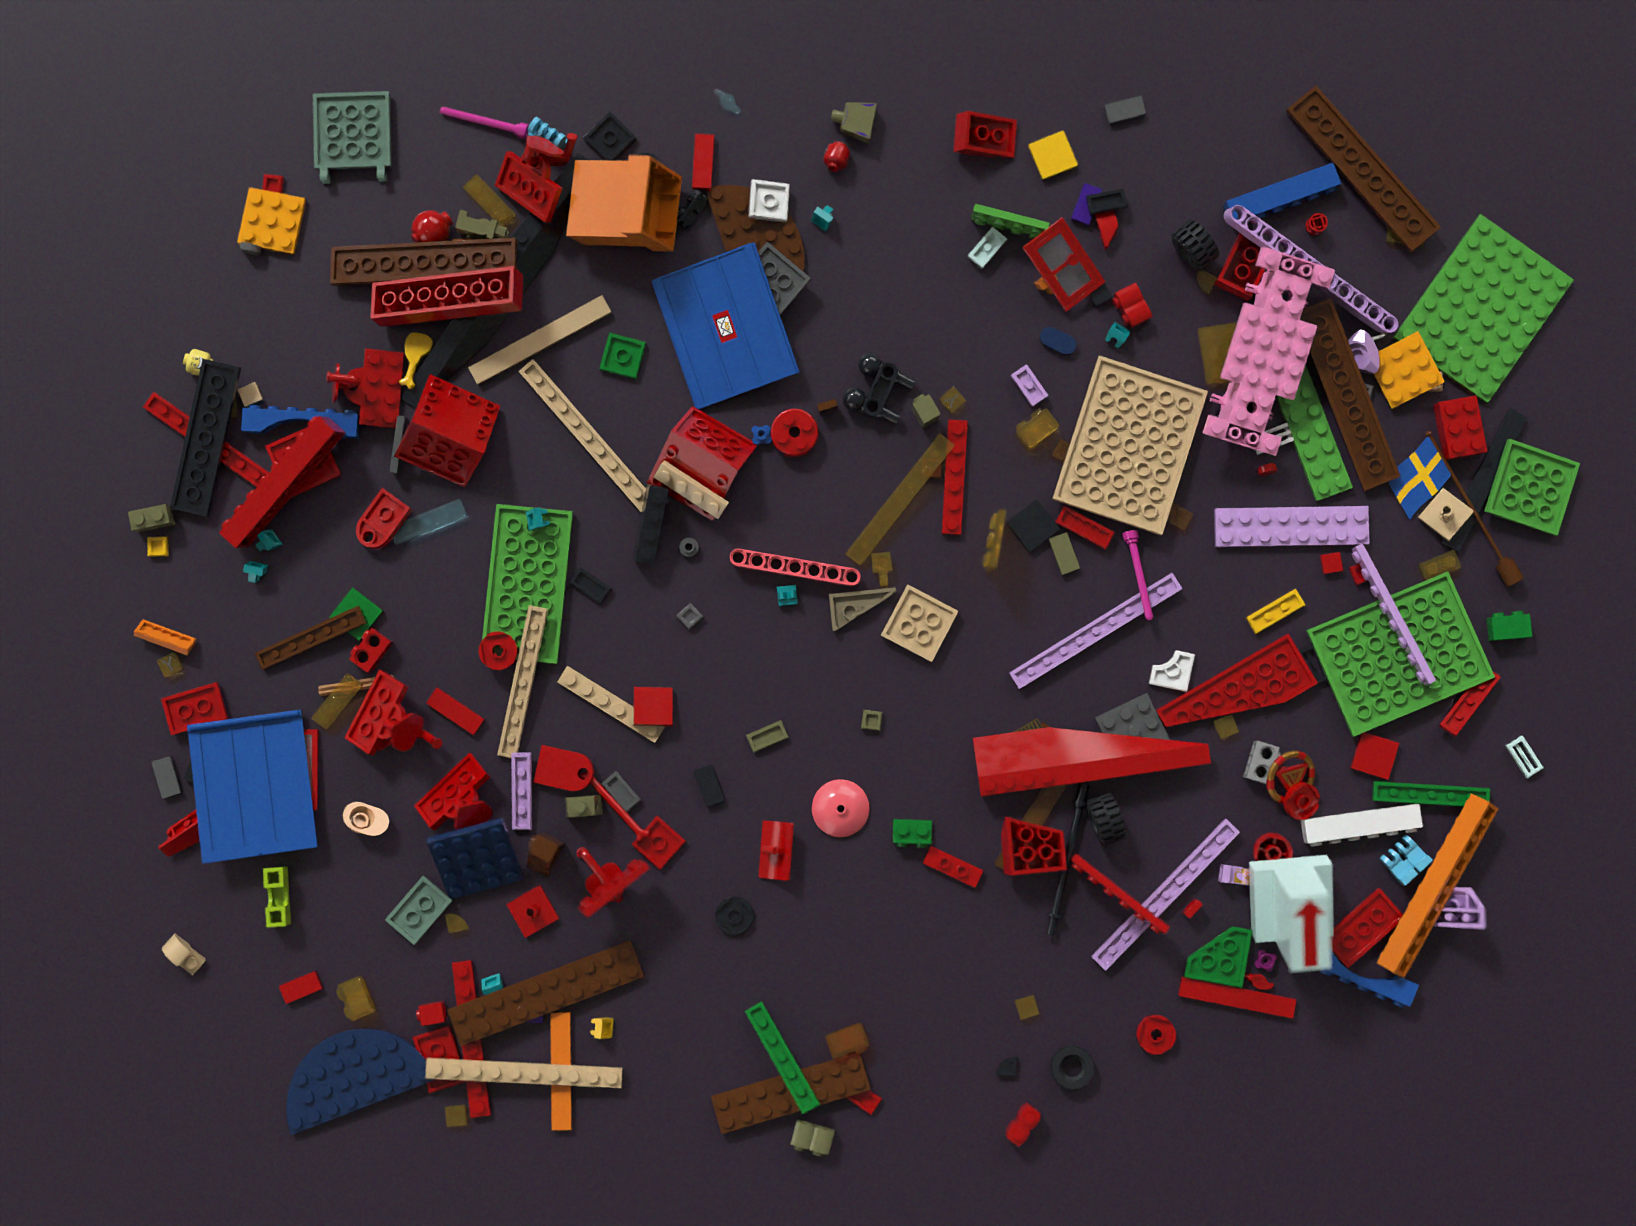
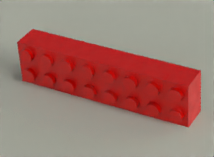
M515 266L375 282L372 283L370 319L380 327L522 311L523 274Z
M313 417L307 424L309 427L296 436V442L292 447L289 446L285 449L281 460L276 461L271 466L270 473L267 476L264 475L259 480V486L247 494V500L243 505H238L233 511L234 515L231 519H227L221 525L222 529L219 534L235 548H249L257 538V535L266 528L292 495L345 435L346 432L329 417Z

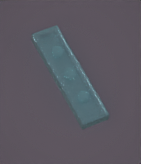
M461 499L405 520L393 537L395 545L468 517Z

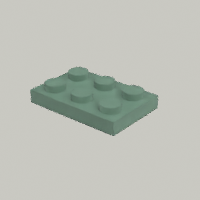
M423 875L385 920L415 945L453 900Z

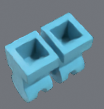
M535 117L528 127V136L543 137L564 151L567 142L566 136L559 133L555 128L551 129L549 124L543 123L541 119Z
M1404 835L1402 840L1407 847L1405 848L1399 842L1395 844L1398 852L1406 857L1404 861L1399 853L1391 848L1387 852L1393 858L1392 861L1385 855H1382L1379 859L1400 885L1406 886L1418 875L1417 872H1421L1433 860L1409 836Z

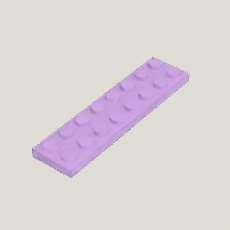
M1368 506L1214 509L1215 547L1369 544Z

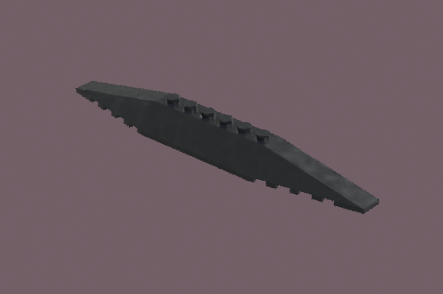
M579 153L575 155L555 181L563 189L551 222L545 223L530 212L511 237L517 239V269L523 274L522 295L552 255L558 239L562 235L569 217L575 160H588ZM510 312L452 319L413 378L415 387L413 389H408L407 387L401 399L416 409L429 375L431 374L444 381H448L455 372L460 370L469 359L475 356L490 341Z

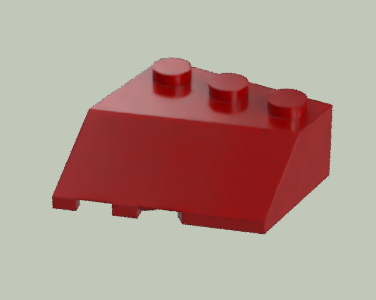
M1005 817L1001 833L1004 874L1020 875L1067 870L1064 831Z

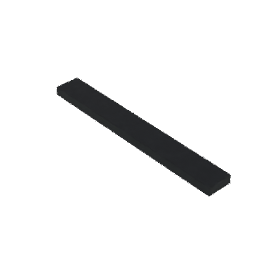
M1511 408L1508 409L1488 452L1466 492L1478 514L1492 488L1507 439L1516 441L1527 419L1526 416ZM1463 498L1462 502L1468 506L1467 502ZM1474 514L1470 516L1449 542L1443 538L1440 544L1459 552L1476 520Z

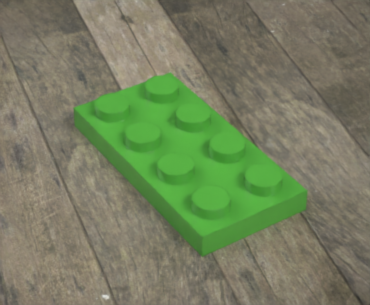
M975 204L971 220H974L976 224H990L998 230L1010 229L1014 234H1029V237L1033 239L1049 227V222Z

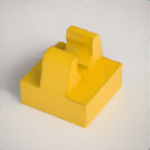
M614 1018L592 1019L591 1023H595V1030H590V1033L594 1035V1038L598 1039L612 1038Z

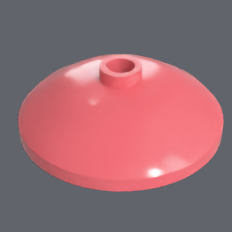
M833 780L824 784L816 792L812 802V815L817 826L826 834L834 837H847L857 833L865 825L869 816V801L865 792L857 784L848 780ZM839 805L844 806L845 809L843 812L837 811V807Z

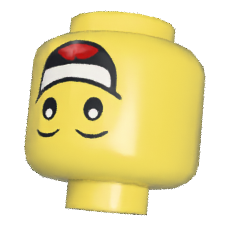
M192 349L190 354H185L183 364L186 365L188 373L199 376L202 358L212 361L213 359L210 358V354L207 352Z

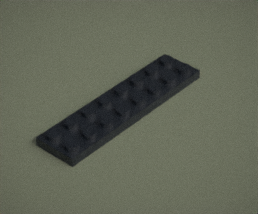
M202 358L172 495L171 509L209 517L241 367Z

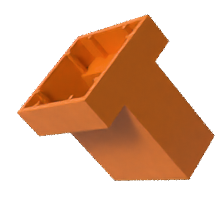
M629 156L628 161L575 160L566 236L583 245L645 246L652 251L674 252L682 176L651 156Z

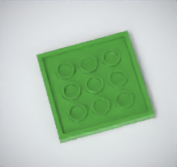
M1507 439L1484 512L1553 536H1558L1580 463L1512 439Z

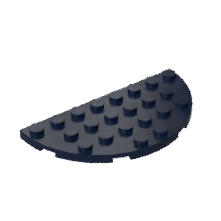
M357 1028L340 1032L325 1039L303 1058L292 1077L286 1103L287 1121L291 1135L435 1080L426 1078L427 1059L406 1039L380 1029Z

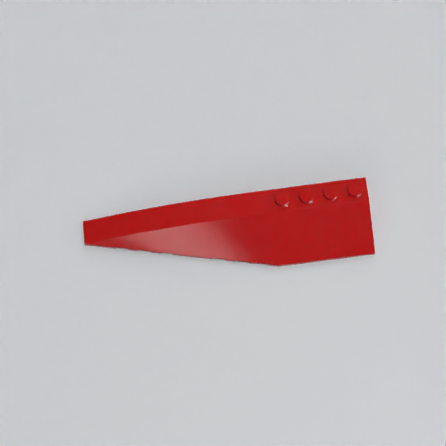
M1052 727L973 738L981 796L1211 763L1209 746L1204 743Z

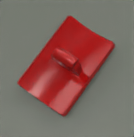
M763 821L759 878L789 881L793 823Z

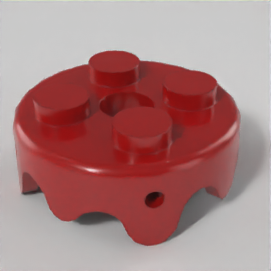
M802 409L785 410L772 423V443L785 456H805L817 443V423L808 412ZM796 427L800 430V435L795 438L791 437L789 430Z

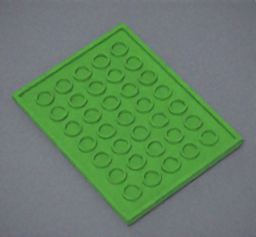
M1480 214L1397 330L1393 339L1400 341L1419 331L1438 370L1443 371L1444 375L1474 396L1477 395V398L1486 404L1574 279Z
M1449 572L1391 595L1436 681L1428 685H1424V683L1418 680L1416 676L1417 670L1414 665L1412 666L1407 659L1408 653L1405 648L1403 649L1399 645L1397 640L1399 637L1396 631H1392L1388 623L1390 620L1387 614H1383L1381 611L1379 600L1306 630L1352 737L1495 678Z

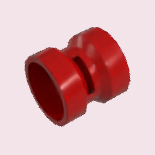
M1321 213L1313 214L1306 222L1305 229L1309 235H1320L1326 229L1328 220Z

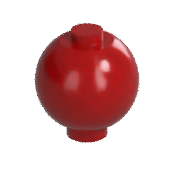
M433 210L423 211L412 222L411 238L414 243L447 241L450 233L449 227L453 225L452 219L446 212L440 214Z

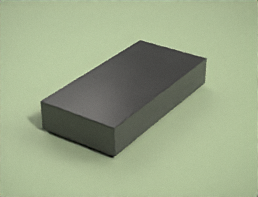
M1142 96L1104 106L1109 125L1146 115Z
M172 756L151 762L162 799L182 793Z
M617 771L601 783L626 812L641 801L639 796Z

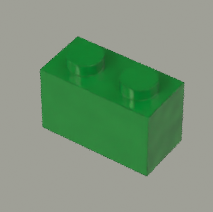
M1523 611L1511 612L1510 616H1504V612L1493 613L1492 617L1486 618L1489 641L1532 637L1530 614H1523Z

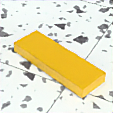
M1294 589L1247 616L1246 620L1253 632L1257 634L1305 606V603L1298 591Z

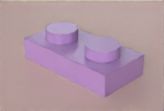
M1027 364L1011 374V378L1032 407L1048 397V394Z

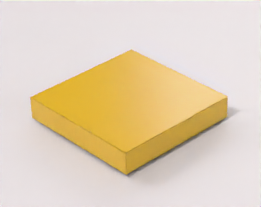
M1064 130L1028 144L1042 181L1078 166Z

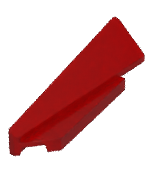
M194 810L168 828L166 842L158 847L167 857L200 841L197 810Z

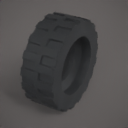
M1076 1045L1063 1046L1052 1056V1062L1050 1063L1051 1074L1063 1088L1070 1090L1081 1089V1087H1085L1091 1081V1077L1094 1075V1063L1089 1053L1082 1047ZM1068 1058H1076L1081 1062V1072L1075 1077H1069L1063 1071V1063Z

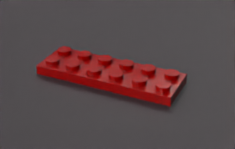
M1075 854L1071 859L1074 863L1072 865L1074 869L1081 874L1083 871L1089 875L1088 880L1096 886L1101 884L1104 887L1103 891L1111 898L1115 895L1120 899L1119 904L1126 910L1129 908L1136 912L1134 916L1142 922L1148 921L1151 924L1149 928L1158 935L1161 932L1165 934L1170 928L1168 925L1080 856Z

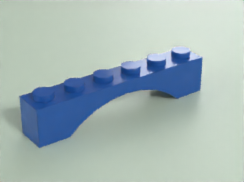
M249 405V408H243L241 431L249 434H266L273 428L285 423L296 421L309 422L313 417L323 416L329 417L346 432L342 438L360 439L361 425H358L359 415L353 410H344V413H337V410L325 409V412H318V409L306 408V411H299V408L287 407V410H280V407L268 406V409H261V406Z
M1332 950L1331 968L1321 969V973L1330 977L1332 974L1340 976L1338 980L1350 984L1351 981L1356 983V988L1365 992L1368 989L1375 991L1374 996L1385 1000L1386 997L1393 999V1004L1402 1008L1404 1004L1411 1006L1419 987L1418 984L1399 976L1383 979L1358 976L1344 967L1334 956Z

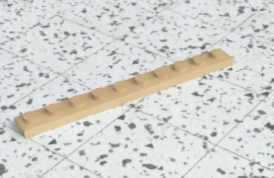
M532 359L519 370V373L641 512L646 488Z
M427 1058L426 1078L621 1088L622 1068Z

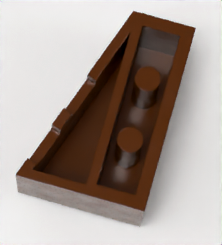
M545 832L533 836L528 845L531 848L528 853L527 867L548 877L565 843Z

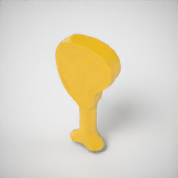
M411 333L406 338L405 354L409 361V367L405 378L399 380V383L406 385L408 389L415 387L413 377L417 365L433 349L434 344L429 336L422 333Z

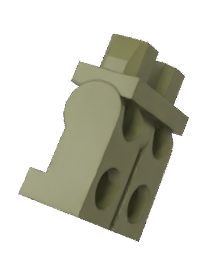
M460 209L455 226L460 236L475 240L509 237L507 227L500 226L497 220L491 219L490 222L485 218L474 219L469 216L468 211Z

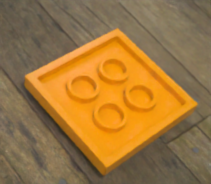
M249 187L237 243H251L262 247V249L295 255L306 199Z
M1419 331L1378 351L1379 369L1374 375L1392 409L1445 382Z

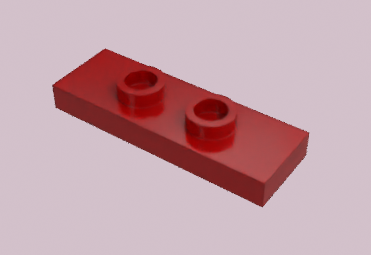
M1065 505L1055 521L1056 524L1105 550L1115 533Z
M930 846L923 861V864L972 887H976L983 872L982 869L933 846Z

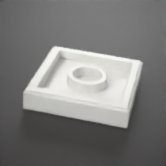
M752 179L748 218L786 223L789 184Z

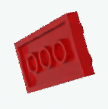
M1377 888L1333 927L1334 936H1330V948L1346 968H1349L1398 925L1403 914L1380 888Z

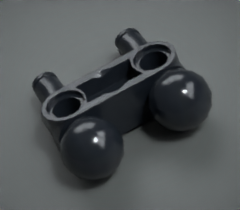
M866 353L859 359L858 366L863 375L868 377L875 376L867 395L863 390L856 387L846 390L843 395V404L850 411H860L866 417L876 420L883 418L896 424L900 414L886 408L884 404L893 384L897 383L912 390L916 379L901 373L899 367H896L891 362L882 361L878 355ZM889 368L892 371V377H885L883 369ZM868 403H874L877 406L876 412L868 410Z

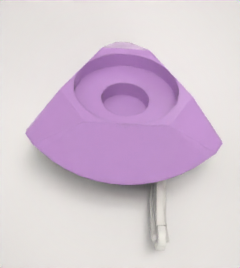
M1359 330L1348 340L1360 373L1374 374L1378 371L1379 353L1374 341L1386 336L1385 334L1371 338L1366 331Z

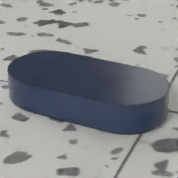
M1046 327L1040 333L1041 343L1060 354L1070 355L1076 349V341L1072 336L1053 327Z

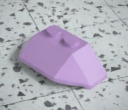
M1455 887L1434 926L1485 929V907L1472 888Z

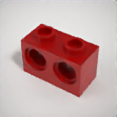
M374 628L365 631L361 637L362 642L351 650L350 655L352 656L349 658V660L367 673L373 672L394 643ZM374 637H378L380 640L377 647H373L371 644V640ZM363 652L368 654V660L365 663H362L360 660V655Z

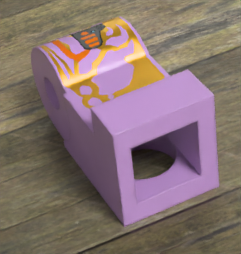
M1220 864L1218 881L1250 885L1249 869Z

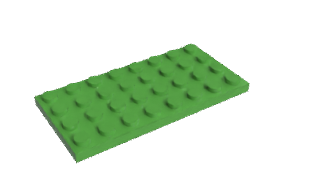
M496 504L482 640L489 633L496 631L504 632L512 636L516 641L519 655L529 605L546 608L549 610L538 662L558 664L573 511L547 509L548 513L542 515L543 521H549L550 524L537 530L529 531L526 512L533 509V507ZM497 645L495 646L496 649H493V653L501 656L504 650Z

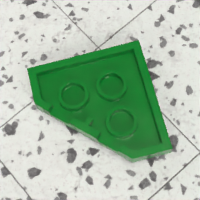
M1234 926L1225 930L1187 957L1184 977L1242 988L1252 930Z

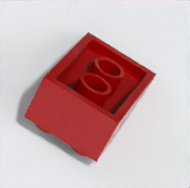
M972 111L956 114L954 152L967 155L1014 158L1017 120Z

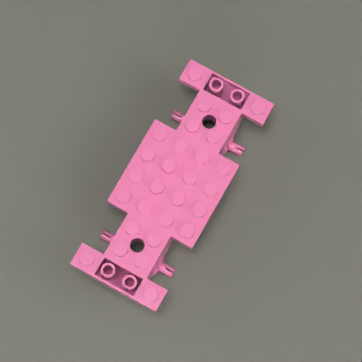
M1261 247L1255 266L1267 269V272H1264L1258 286L1246 284L1245 291L1255 293L1254 305L1243 303L1220 378L1232 382L1229 383L1223 397L1216 394L1211 395L1214 398H1210V401L1220 404V413L1218 417L1208 415L1203 434L1276 456L1282 437L1264 432L1268 419L1271 420L1274 413L1271 412L1274 399L1277 395L1294 400L1317 329L1316 325L1300 320L1303 309L1308 307L1304 306L1308 305L1306 298L1311 284L1329 289L1335 270L1267 247ZM1284 291H1287L1288 293V299L1286 301H1284L1282 298V293ZM1251 402L1253 404V410L1249 413L1247 411V405Z

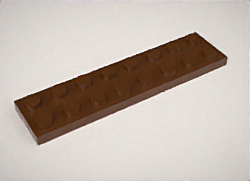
M860 1052L800 1069L820 1103L819 1105L871 1090ZM781 1075L711 1096L721 1134L801 1111Z

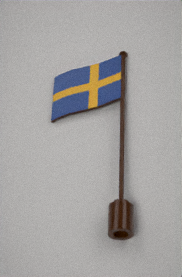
M1427 431L1425 433L1427 437L1416 451L1397 466L1401 477L1388 481L1407 517L1410 520L1418 508L1436 494L1451 476L1468 506L1474 511L1475 518L1500 559L1497 561L1496 569L1505 585L1508 587L1522 580L1524 576L1513 557L1510 559L1507 556L1503 558L1431 435L1432 432Z

